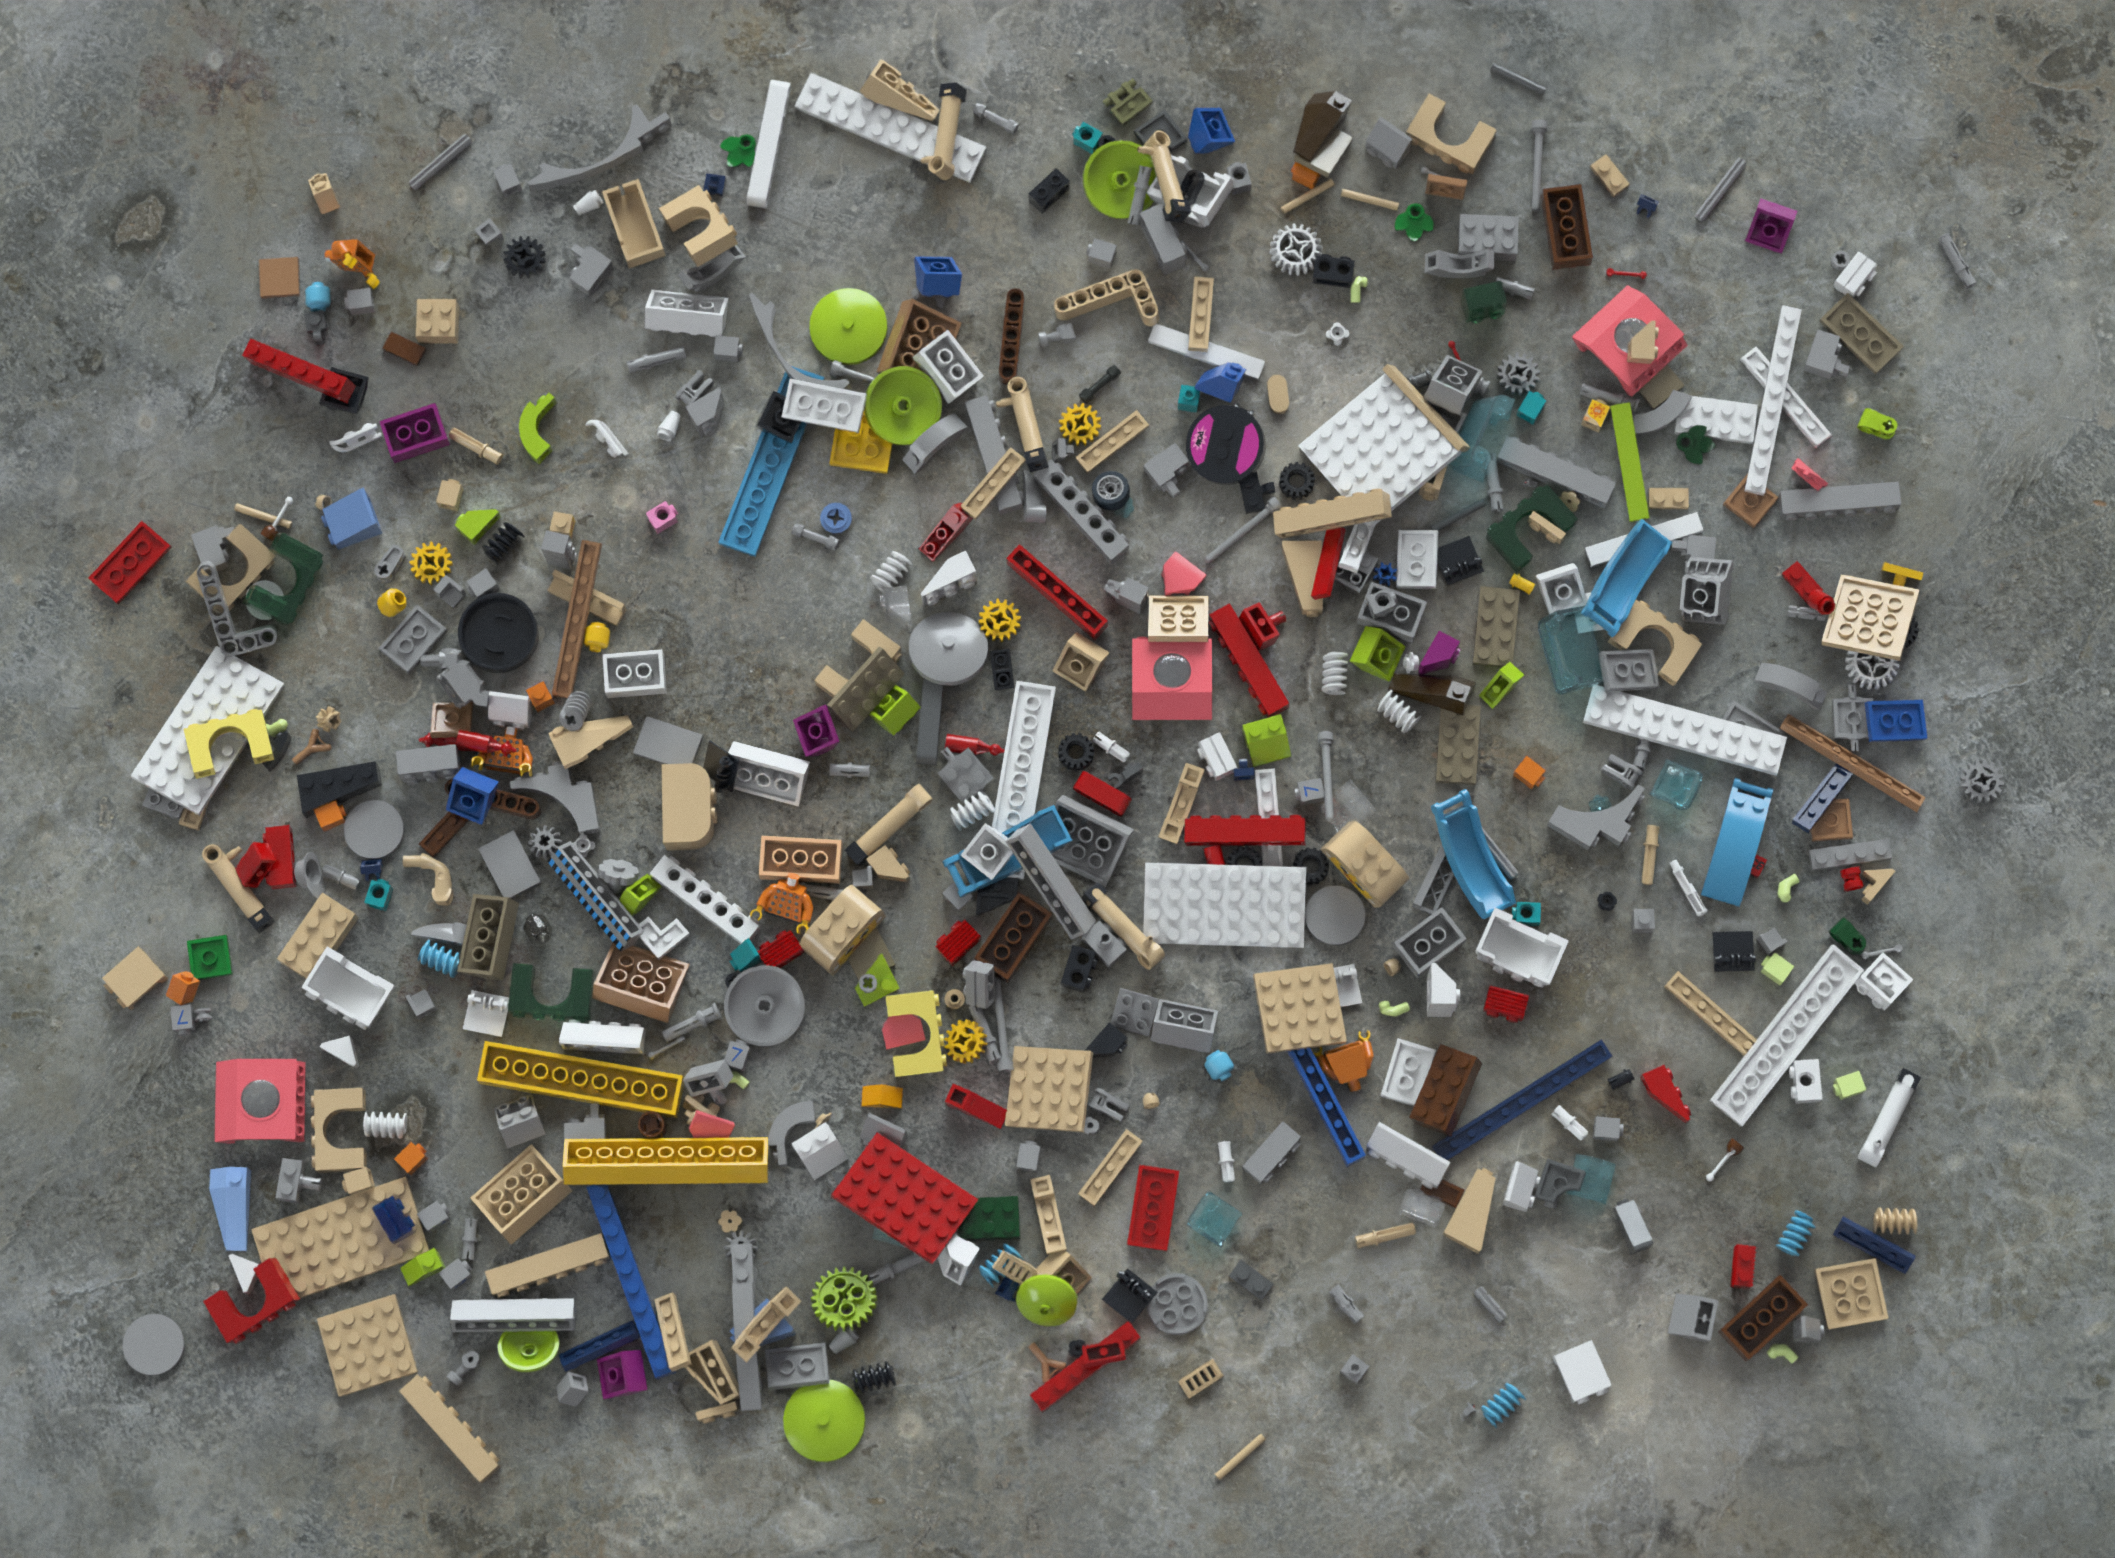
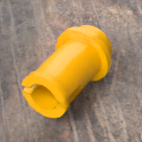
M1514 573L1509 582L1512 588L1516 587L1529 595L1535 586V583L1521 577L1520 573L1518 575Z

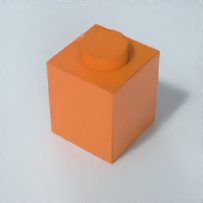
M1297 162L1294 163L1291 169L1293 173L1292 180L1310 189L1315 187L1321 174Z
M544 681L526 690L537 712L555 704Z
M1526 756L1514 771L1513 776L1530 789H1533L1535 785L1539 787L1545 780L1543 775L1546 770Z
M337 801L314 810L320 827L324 832L345 823L344 816H347L343 804L339 806Z
M184 971L174 974L166 996L179 1005L193 1002L200 981L190 972Z
M410 1142L394 1160L408 1174L412 1175L428 1159L424 1155L427 1151L419 1143L415 1146Z

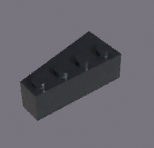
M376 761L297 775L302 814L306 818L313 816L315 809L333 801L343 803L356 795L359 796L382 786L380 769Z

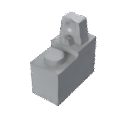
M575 243L570 250L578 257L576 261L579 263V266L574 267L571 271L570 281L572 285L590 297L611 271L613 264L610 259L593 247L586 246L583 249Z
M1818 329L1803 371L1828 379L1831 376L1836 377V375L1847 377L1850 366L1842 364L1841 360L1837 359L1842 345L1838 343L1840 336Z
M1174 443L1144 464L1143 470L1159 491L1162 490L1164 493L1167 490L1172 498H1175L1180 494L1179 489L1175 485L1178 483L1176 475L1181 476L1188 470L1189 460L1177 444Z
M216 525L191 535L201 563L204 561L212 562L217 572L229 567L228 560H230L227 549H225L229 541L226 537L234 530V526L224 529V527L218 528ZM208 567L203 568L208 575L212 574L211 569Z
M1688 535V537H1683L1682 541L1672 540L1671 551L1681 552V556H1685V559H1689V557L1714 559L1716 537ZM1685 560L1684 572H1686L1688 560Z
M1128 577L1126 581L1121 583L1109 579L1104 587V592L1115 598V603L1138 614H1141L1149 598V587Z
M599 1103L590 1104V1114L586 1115L584 1122H581L580 1119L569 1120V1123H564V1141L565 1139H607V1120L605 1119V1114H600Z

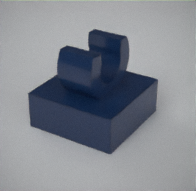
M706 173L703 191L707 190L710 195L723 196L726 176Z
M1641 194L1637 205H1639L1637 214L1641 212V209H1647L1648 214L1646 218H1649L1652 211L1655 212L1659 201Z
M1239 759V769H1234V781L1254 779V767L1248 768L1247 759Z
M382 859L362 860L360 870L361 874H365V880H370L371 873L376 875L377 880L380 879L383 868Z
M1005 1277L994 1294L1007 1301L1016 1302L1013 1294L1015 1291H1018L1019 1283Z

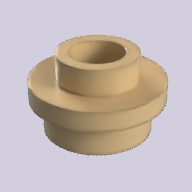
M952 989L945 995V1003L950 1009H959L965 1002V997L960 990ZM957 996L959 999L957 1002H952L951 997Z

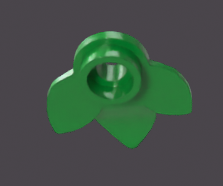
M744 134L740 137L730 136L721 143L720 148L729 152L727 156V165L729 167H737L742 163L750 167L754 164L756 141L753 136L749 134ZM745 142L750 143L748 147L743 146Z
M1417 203L1409 205L1406 212L1399 214L1395 221V230H1406L1408 238L1413 242L1421 237L1423 230L1433 231L1434 226L1433 219L1425 213L1424 207ZM1417 211L1419 215L1413 216L1412 212Z

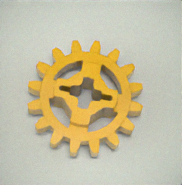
M1075 403L1074 409L1067 407V414L1062 412L1061 417L1063 419L1059 420V424L1062 425L1059 431L1064 432L1063 438L1069 437V444L1076 441V446H1079L1080 442H1083L1084 446H1086L1087 440L1093 443V436L1098 437L1099 432L1097 430H1101V425L1097 424L1101 422V418L1096 417L1098 414L1097 410L1091 412L1092 406L1089 405L1087 408H1084V403L1080 407H1077ZM1089 417L1093 421V426H1091V424L1088 423ZM1081 422H1083V425H1080V426L1077 428V424H1080ZM1067 423L1072 426L1071 432L1067 428Z
M430 541L429 546L422 543L423 548L416 547L417 554H411L414 559L409 561L410 565L414 566L411 568V572L416 573L415 578H421L423 584L427 580L430 585L433 584L434 580L439 583L441 577L443 578L446 573L452 572L448 567L453 566V562L450 561L452 556L450 553L446 554L448 552L446 547L441 549L440 543L434 546L432 541ZM420 558H421V559H422V564L420 565V568H419V560H420ZM443 558H444V565H443V568H441V562L443 561ZM426 559H428L431 562H434L436 568L431 564H428V561Z
M998 598L995 604L990 600L989 607L983 606L985 612H979V617L983 619L978 620V623L983 625L980 628L981 630L987 631L985 634L986 638L991 635L994 642L996 638H1000V642H1003V637L1010 640L1011 633L1013 635L1017 634L1015 628L1020 629L1021 626L1017 622L1021 621V616H1016L1019 613V609L1013 610L1014 603L1007 605L1006 599L1003 603H1000ZM1007 611L1011 613L1013 619L1007 616ZM1002 617L1003 621H1001L1000 624H998L997 620H999V618ZM986 621L993 625V630L988 627Z
M968 1019L965 1022L958 1020V1026L952 1024L953 1030L946 1031L949 1037L944 1038L948 1042L944 1048L950 1050L947 1055L953 1057L954 1061L958 1062L960 1060V1063L966 1064L967 1061L973 1063V1058L980 1059V1052L985 1053L982 1047L988 1044L983 1041L987 1034L981 1033L984 1028L978 1026L979 1023L971 1022ZM968 1029L973 1030L975 1034L970 1033Z

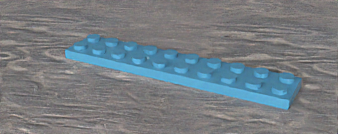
M793 367L806 376L825 380L822 376ZM786 372L777 391L785 397L790 380ZM800 423L792 443L770 433L761 432L719 539V545L756 557L808 423Z

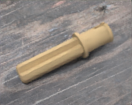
M452 428L449 432L450 439L479 454L480 458L484 457L496 465L501 462L503 454L490 448L489 444H483L456 428Z
M1647 825L1646 841L1643 843L1645 855L1641 882L1644 885L1653 884L1660 829L1656 825Z
M1408 1223L1379 1231L1372 1230L1371 1233L1355 1236L1358 1249L1373 1244L1378 1246V1243L1414 1235L1416 1229L1413 1223Z

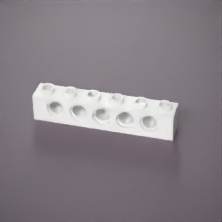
M664 855L650 872V876L739 944L747 938L750 941L753 940L760 931V927L757 925L759 921L753 916H745L742 913V908L735 903L733 905L729 904L726 901V896L719 891L717 893L713 892L710 889L712 886L703 879L701 882L695 878L696 874L690 869H682L679 866L680 862L674 857L670 856L668 858ZM674 872L680 874L679 879L676 881L670 880V875ZM694 884L696 888L693 892L685 891L687 885ZM704 896L712 898L709 904H702L701 899ZM724 907L727 909L726 915H717L719 908ZM737 919L743 921V925L740 928L732 926L733 922Z

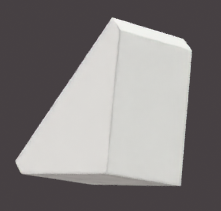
M350 1036L321 1043L320 1048L358 1069L359 1063L353 1039Z
M234 1254L228 1255L243 1293L250 1294L258 1278L253 1268L259 1264Z

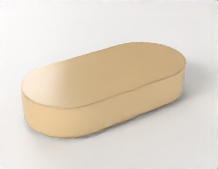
M1273 375L1267 382L1269 406L1274 413L1283 414L1289 408L1287 382L1283 376Z

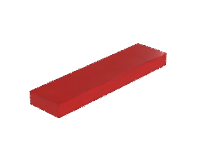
M1344 527L1326 530L1311 597L1314 600L1331 596L1346 532Z

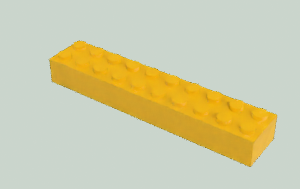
M488 1041L484 1043L477 1081L483 1085L592 1104L599 1103L603 1106L643 1113L653 1111L661 1116L678 1118L684 1087L683 1075Z
M768 1137L565 1139L563 1155L564 1185L768 1183Z

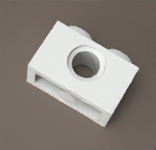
M1819 1059L1794 1061L1792 1066H1789L1790 1079L1793 1078L1794 1086H1791L1792 1099L1795 1098V1104L1820 1102L1822 1100ZM1800 1078H1808L1810 1085L1803 1086L1800 1083Z

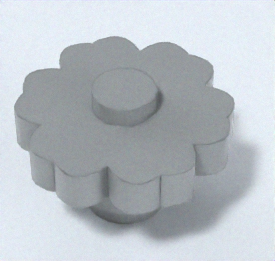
M614 859L604 860L602 864H599L597 872L598 877L603 878L606 885L615 894L622 893L627 885L634 884V881L638 880L639 875L638 868L632 866V863L625 860L616 861Z

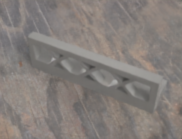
M1442 844L1412 906L1429 915L1438 910L1454 876L1453 871L1442 874L1440 866L1442 863L1448 862L1447 859H1444L1446 855ZM1442 879L1443 889L1434 892L1432 887L1433 881ZM1433 896L1435 901L1433 910L1422 906L1424 899Z

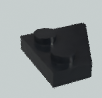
M1004 878L977 890L976 915H981L1012 902L1018 894L1019 879Z

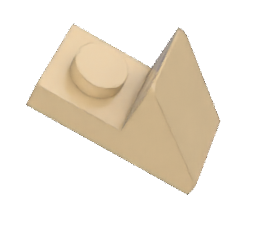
M1865 870L1861 875L1871 882L1873 886L1869 883L1862 892L1865 896L1861 900L1868 905L1894 874L1895 870Z

